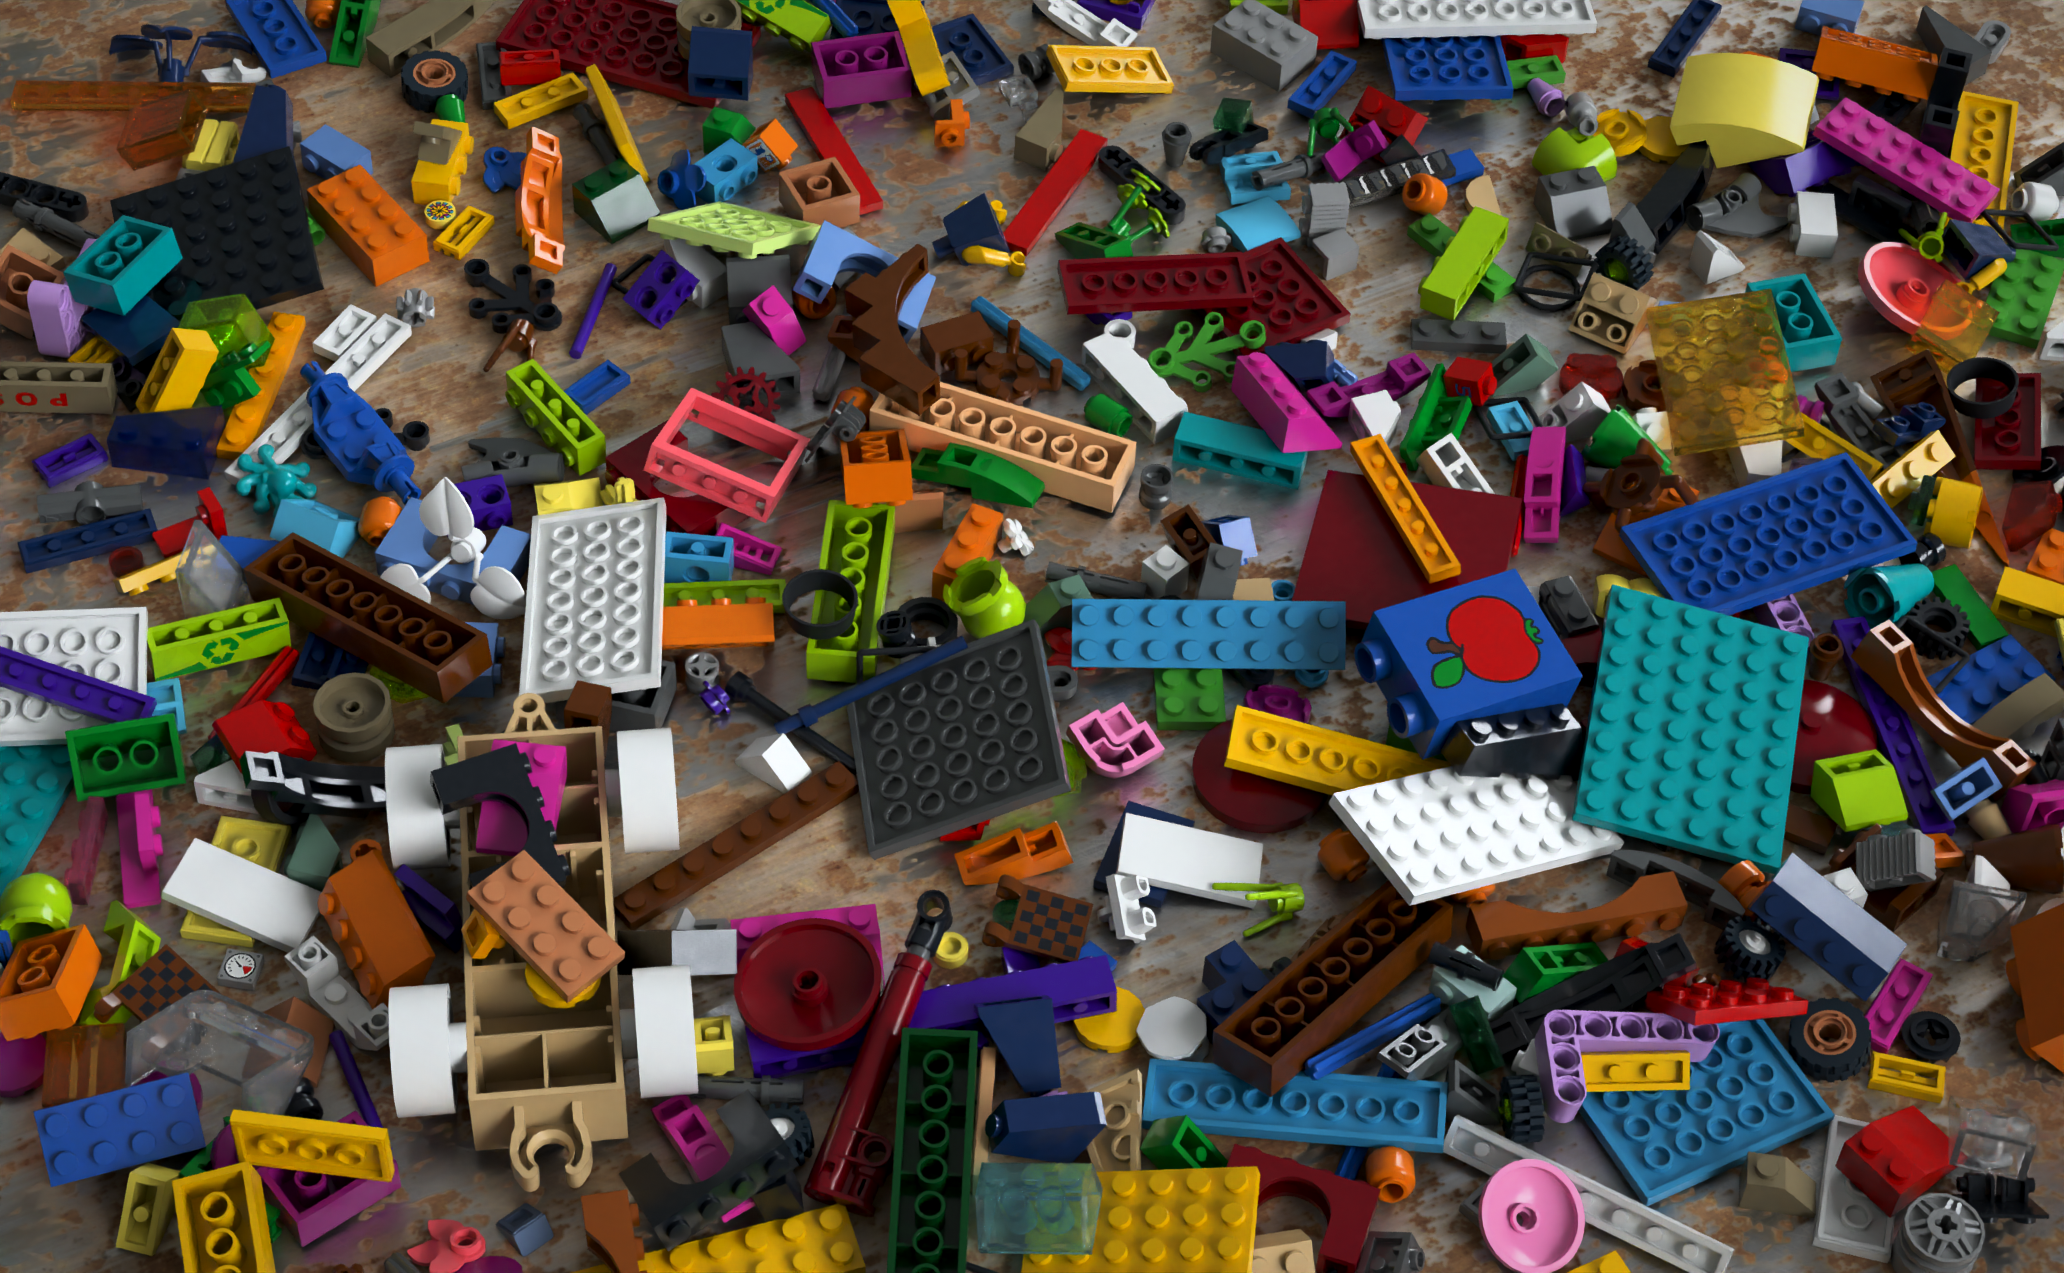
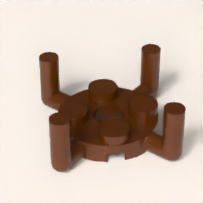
M1013 319L1008 322L1006 353L990 352L985 356V360L979 365L977 370H967L968 352L963 348H959L955 351L954 378L959 382L976 383V389L979 394L982 393L983 395L1021 406L1024 400L1030 397L1032 400L1036 397L1039 390L1057 392L1061 389L1063 361L1058 358L1052 359L1050 362L1049 378L1040 377L1034 358L1029 355L1018 354L1021 323ZM1012 378L1014 382L1006 383L1001 381V379Z
M1647 438L1639 439L1634 455L1621 459V465L1614 471L1610 468L1603 476L1602 481L1586 482L1582 487L1584 493L1599 512H1604L1609 508L1613 514L1617 515L1615 529L1619 534L1621 527L1629 525L1631 515L1653 511L1657 507L1658 498L1664 489L1674 488L1686 505H1692L1697 500V496L1681 475L1665 474L1661 468L1664 460ZM1636 480H1639L1634 487L1627 489V487L1633 485Z

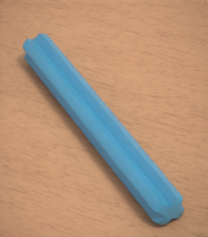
M978 296L973 300L970 310L972 312L979 311L986 323L1007 337L1008 322L1013 320V318L982 296ZM1021 325L1020 348L1049 369L1052 359H1061L1063 361L1062 378L1079 391H1083L1090 385L1091 376Z

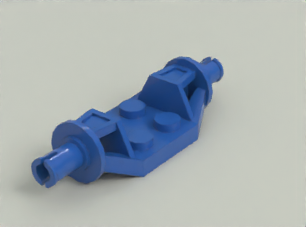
M311 361L314 370L310 367L309 363H306L300 370V375L311 386L307 392L306 400L312 410L314 439L344 477L351 482L373 485L379 492L395 491L405 505L409 500L407 496L419 499L421 490L410 479L415 468L414 461L407 455L406 448L372 406L349 387L347 379L341 373L325 374L316 361Z

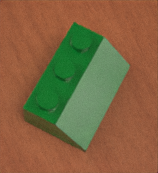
M174 713L65 731L77 801L186 783L185 764Z

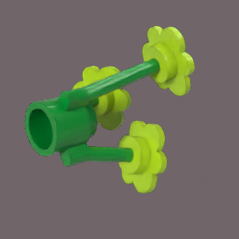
M1132 168L1130 171L1136 176L1133 181L1137 186L1135 187L1128 183L1124 186L1118 185L1117 191L1119 193L1117 197L1122 202V206L1103 230L1128 237L1130 244L1151 230L1155 234L1163 235L1165 238L1170 237L1168 225L1163 220L1161 213L1157 208L1153 209L1151 206L1148 208V225L1129 235L1131 227L1122 217L1129 208H1139L1142 210L1147 208L1148 204L1144 200L1145 195L1141 192L1142 189L1149 191L1150 188H1154L1159 192L1161 190L1160 187L1149 179V176L1143 175Z

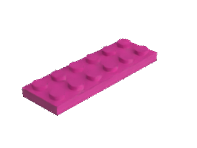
M1846 97L1816 125L1812 134L1938 211L1946 212L1948 217L1955 220L1972 223L1996 198L2000 190L1987 180L1975 175L1962 165L1955 163L1935 149L1923 144L1910 134L1903 132Z

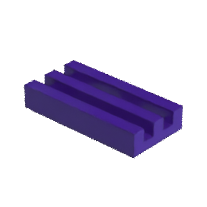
M89 433L32 460L34 470L39 472L41 479L45 480L46 485L51 488L108 461V456L96 438Z

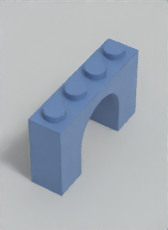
M824 220L812 240L792 290L821 304L837 274L841 272L864 274L867 272L876 278L882 270L887 269L899 258ZM929 273L914 286L904 301L898 318L899 331L906 344L917 330L936 277Z
M410 497L395 520L394 525L375 551L378 575L381 576L390 566L402 563L411 565L415 569L418 578H420L439 563V561L428 555L439 536L432 534L421 521L419 508L422 500ZM502 525L487 550L483 553L484 558L480 563L479 575L487 567L499 566L511 572L520 581L529 567L531 534ZM474 560L463 564H446L422 584L431 592L452 600H459L474 605L470 598L472 589L477 585L472 580Z

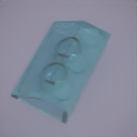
M982 1162L975 1194L979 1252L1092 1255L1103 1191L1093 1163Z

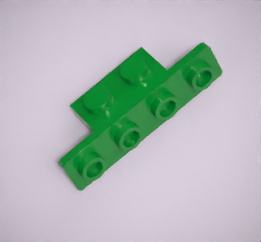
M268 340L259 344H255L253 341L249 342L238 352L233 349L219 360L216 359L205 379L204 386L200 389L206 402L213 407L216 413L253 398L262 390L244 366L253 363L271 346Z
M1443 363L1436 364L1432 375L1428 378L1427 386L1422 397L1419 399L1413 419L1410 420L1406 435L1400 443V456L1405 460L1409 471H1417L1419 464L1416 459L1427 448L1451 432L1458 441L1473 406L1469 396L1447 397L1443 377L1446 369Z

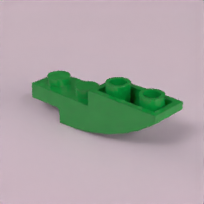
M950 443L945 451L922 448L911 465L912 478L971 488L972 498L1033 508L1045 489L1043 481L1021 467L988 452L955 443Z

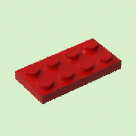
M1751 977L1747 978V983L1721 980L1719 985L1715 986L1707 983H1692L1691 988L1666 985L1663 986L1662 991L1647 992L1646 1006L1696 1026L1807 1014L1808 1000L1794 995L1793 989L1772 987L1766 979Z

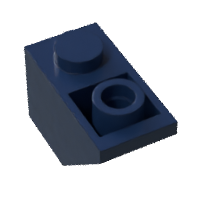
M1309 340L1306 343L1299 344L1280 342L1275 346H1265L1266 355L1300 391L1307 392V390L1333 382L1334 354L1327 341Z

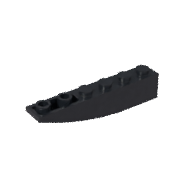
M1706 140L1691 143L1636 206L1656 238L1654 253L1657 255L1686 222V208L1700 201L1708 185L1714 168V160Z

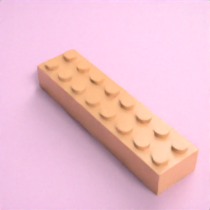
M940 382L941 398L920 416L879 393L870 409L869 431L904 429L908 450L920 453L922 448L945 451L950 443L979 449L1001 457L1043 481L1045 484L1043 492L1110 513L1113 512L1135 467L1137 444L1135 441Z

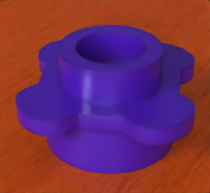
M704 681L702 684L706 689L698 695L701 701L716 716L722 710L729 714L731 711L727 707L726 702L730 698L718 684L711 687L707 681Z

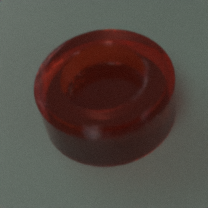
M126 546L118 548L109 557L111 573L117 578L145 567L143 555L135 547Z

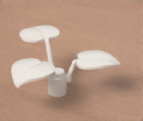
M444 477L424 497L420 504L419 514L422 523L432 534L436 536L448 535L449 540L453 541L450 547L451 552L420 578H418L415 569L411 565L402 563L394 564L387 568L380 578L430 604V592L422 583L430 579L452 559L460 563H469L474 560L472 580L477 585L472 589L470 598L475 607L484 615L494 619H512L525 614L526 595L521 584L511 572L499 566H491L485 568L479 575L480 563L484 558L480 552L486 545V537L481 530L474 527L472 511L461 492L447 477Z

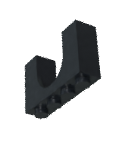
M1943 47L1931 91L1926 102L1918 141L1947 157L1960 111L1957 108L1969 73L1973 54Z
M516 743L431 771L430 783L442 815L484 801H496L513 808L521 816L527 830V842L521 851L525 850L562 888H565L566 876L570 875L567 860L564 854L557 855L553 842L557 841L555 828L551 820H544L540 809L545 807L542 793L538 786L532 787L528 774L532 773L529 758L526 752H519ZM508 861L468 874L467 884L469 890Z
M748 1089L716 1110L734 1139V1148L725 1166L712 1177L694 1184L673 1182L665 1175L652 1153H649L619 1173L668 1252L799 1166L786 1142Z

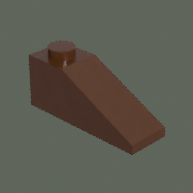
M577 680L564 708V729L602 726L605 760L612 715L611 687Z

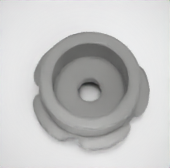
M1211 227L1202 233L1201 245L1203 249L1208 250L1210 253L1225 251L1231 242V237L1227 235L1226 229L1223 227Z

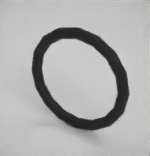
M1541 264L1528 268L1520 286H1523L1526 277L1534 272L1553 271L1569 279L1574 287V294H1580V284L1576 277L1568 270L1557 265ZM1519 292L1525 302L1540 310H1564L1576 302L1568 300L1562 304H1542L1533 300L1526 293Z

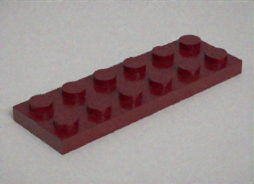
M1242 252L1058 260L1057 270L1067 315L1252 306L1254 296Z

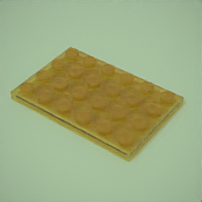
M1771 289L1647 308L1646 320L1675 456L1805 437L1803 420Z

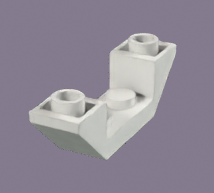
M314 935L284 956L285 962L311 1004L320 1013L333 1020L335 1027L341 1030L344 1036L357 1049L378 1051L389 1043L388 1007L381 1003L372 1010L370 1004L339 975L337 958Z

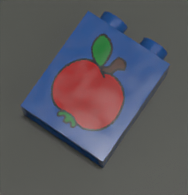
M1516 569L1374 611L1361 643L1356 645L1354 652L1355 663L1363 680L1367 683L1376 682L1388 702L1387 716L1392 730L1400 738L1409 737L1422 760L1442 754L1440 751L1457 721L1561 703L1567 708L1583 676Z

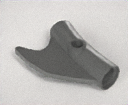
M1750 173L1740 174L1727 187L1703 201L1688 206L1685 211V215H1687L1686 223L1692 231L1697 232L1707 229L1747 238L1770 234L1786 227L1790 221H1788L1787 217L1769 216L1761 211L1759 207L1761 183L1756 176Z
M523 438L471 439L468 441L469 448L486 453V455L477 463L461 466L465 482L502 474L506 487L562 482L565 475V462L562 453H553Z

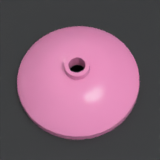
M1522 1159L1499 1168L1489 1178L1483 1188L1478 1209L1480 1230L1487 1247L1504 1266L1518 1273H1551L1566 1265L1573 1258L1584 1234V1208L1576 1187L1560 1169L1545 1161ZM1517 1214H1520L1523 1219L1521 1226L1517 1223Z

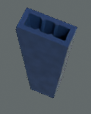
M256 85L233 163L288 146L291 147L294 154L293 103L286 90L276 85H268L267 87Z

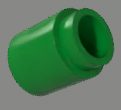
M1103 393L1090 397L1084 406L1085 420L1103 432L1122 437L1132 424L1133 416L1129 414L1128 409Z

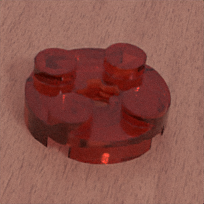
M1572 353L1567 357L1565 364L1561 368L1558 384L1560 391L1563 395H1566L1582 381L1602 394L1609 405L1610 400L1615 397L1617 399L1621 394L1623 374L1617 367V360L1610 355L1600 356ZM1588 378L1596 380L1595 383H1589Z

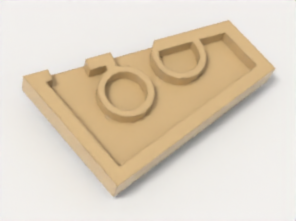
M1137 1068L1085 1091L1101 1093L1107 1122L1103 1130L1086 1147L1095 1172L1141 1170L1142 1074Z

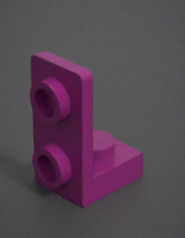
M1372 120L1344 136L1321 156V160L1327 172L1331 174L1335 182H1338L1362 161L1386 149L1389 143L1375 121Z

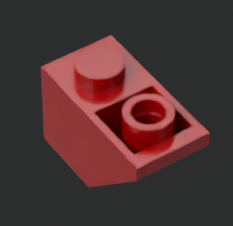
M1562 34L1501 35V42L1506 61L1557 55L1560 62L1563 63L1566 58L1569 37Z

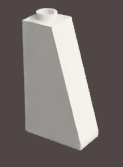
M1720 385L1714 413L1739 486L1743 487L1781 474L1784 394Z

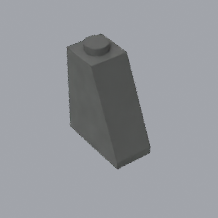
M753 322L721 326L722 351L728 372L733 377L737 375V367H741L743 374H748L750 367H754L756 376H759L763 371L767 373L766 383L773 380L776 382V386L771 390L772 392H780L781 396L800 393L799 366ZM740 382L734 386L737 388L746 387L750 382ZM763 389L761 390L759 399L767 398L766 393ZM752 394L746 399L740 397V402L751 401Z

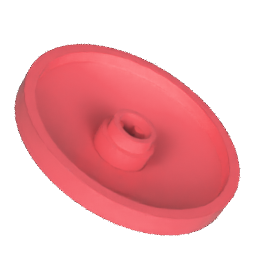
M1883 242L1871 247L1860 261L1858 279L1865 296L1883 317L1901 330L1925 340L1943 342L1959 337L1971 323L1973 318L1972 300L1969 305L1961 307L1959 306V301L1962 295L1952 299L1954 285L1961 282V280L1944 263L1923 257L1919 249L1912 248L1911 245L1904 243Z

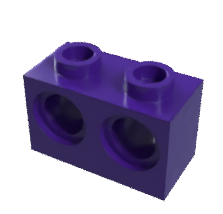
M661 250L622 299L661 330L673 318L675 311L683 301L693 293L695 286L700 280Z
M502 474L454 484L472 511L475 528L485 531L498 529L502 525H513L511 501Z

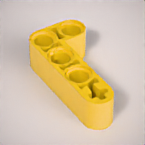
M887 0L899 28L913 76L922 97L950 86L931 24L921 0Z

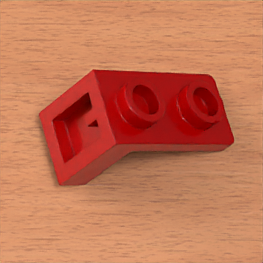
M210 487L197 491L199 506L195 507L197 516L152 533L153 540L164 558L204 542L220 539L221 535H228L223 508Z

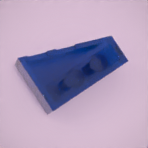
M222 405L116 416L106 440L112 467L209 480L217 459L216 447L226 426Z

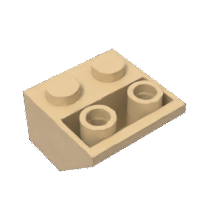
M1593 272L1568 330L1626 355L1644 329L1657 299Z
M1301 1229L1255 1236L1252 1273H1315L1312 1240Z

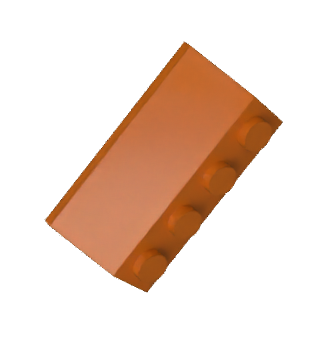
M765 597L745 598V604H732V599L729 598L711 599V605L701 606L697 605V600H678L677 606L663 607L662 650L774 646L773 603H766Z
M379 849L371 850L330 876L318 897L317 904L319 912L324 916L332 931L333 939L339 944L345 956L347 966L352 969L360 985L361 993L366 996L373 1010L381 1003L388 1007L390 988L422 985L436 955Z

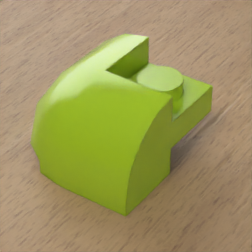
M1561 127L1552 131L1540 143L1532 159V165L1543 175L1595 166L1603 181L1606 182L1615 178L1617 173L1615 152L1608 139L1602 133L1595 137L1593 135H1582L1577 127L1566 132Z

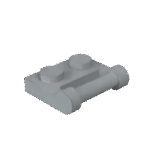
M953 51L941 57L950 82V86L942 89L946 98L939 101L934 93L922 97L930 108V115L935 121L945 120L949 116L950 99H962L964 105L981 95L977 85ZM912 74L911 87L920 93Z

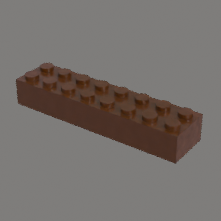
M293 532L243 568L251 600L258 603L280 597L288 620L443 704L493 665L486 633Z
M1388 880L1213 1030V1063L1272 1097L1305 1068L1304 1063L1306 1060L1323 1052L1428 959L1436 941L1443 945L1451 938L1453 905L1437 898L1409 906Z

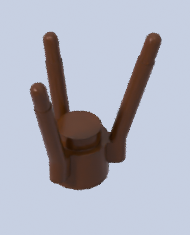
M517 318L513 320L501 343L489 358L483 370L488 372L507 347L514 352H521L527 349V361L534 359V352L538 342L532 338L535 331L533 325L524 319Z

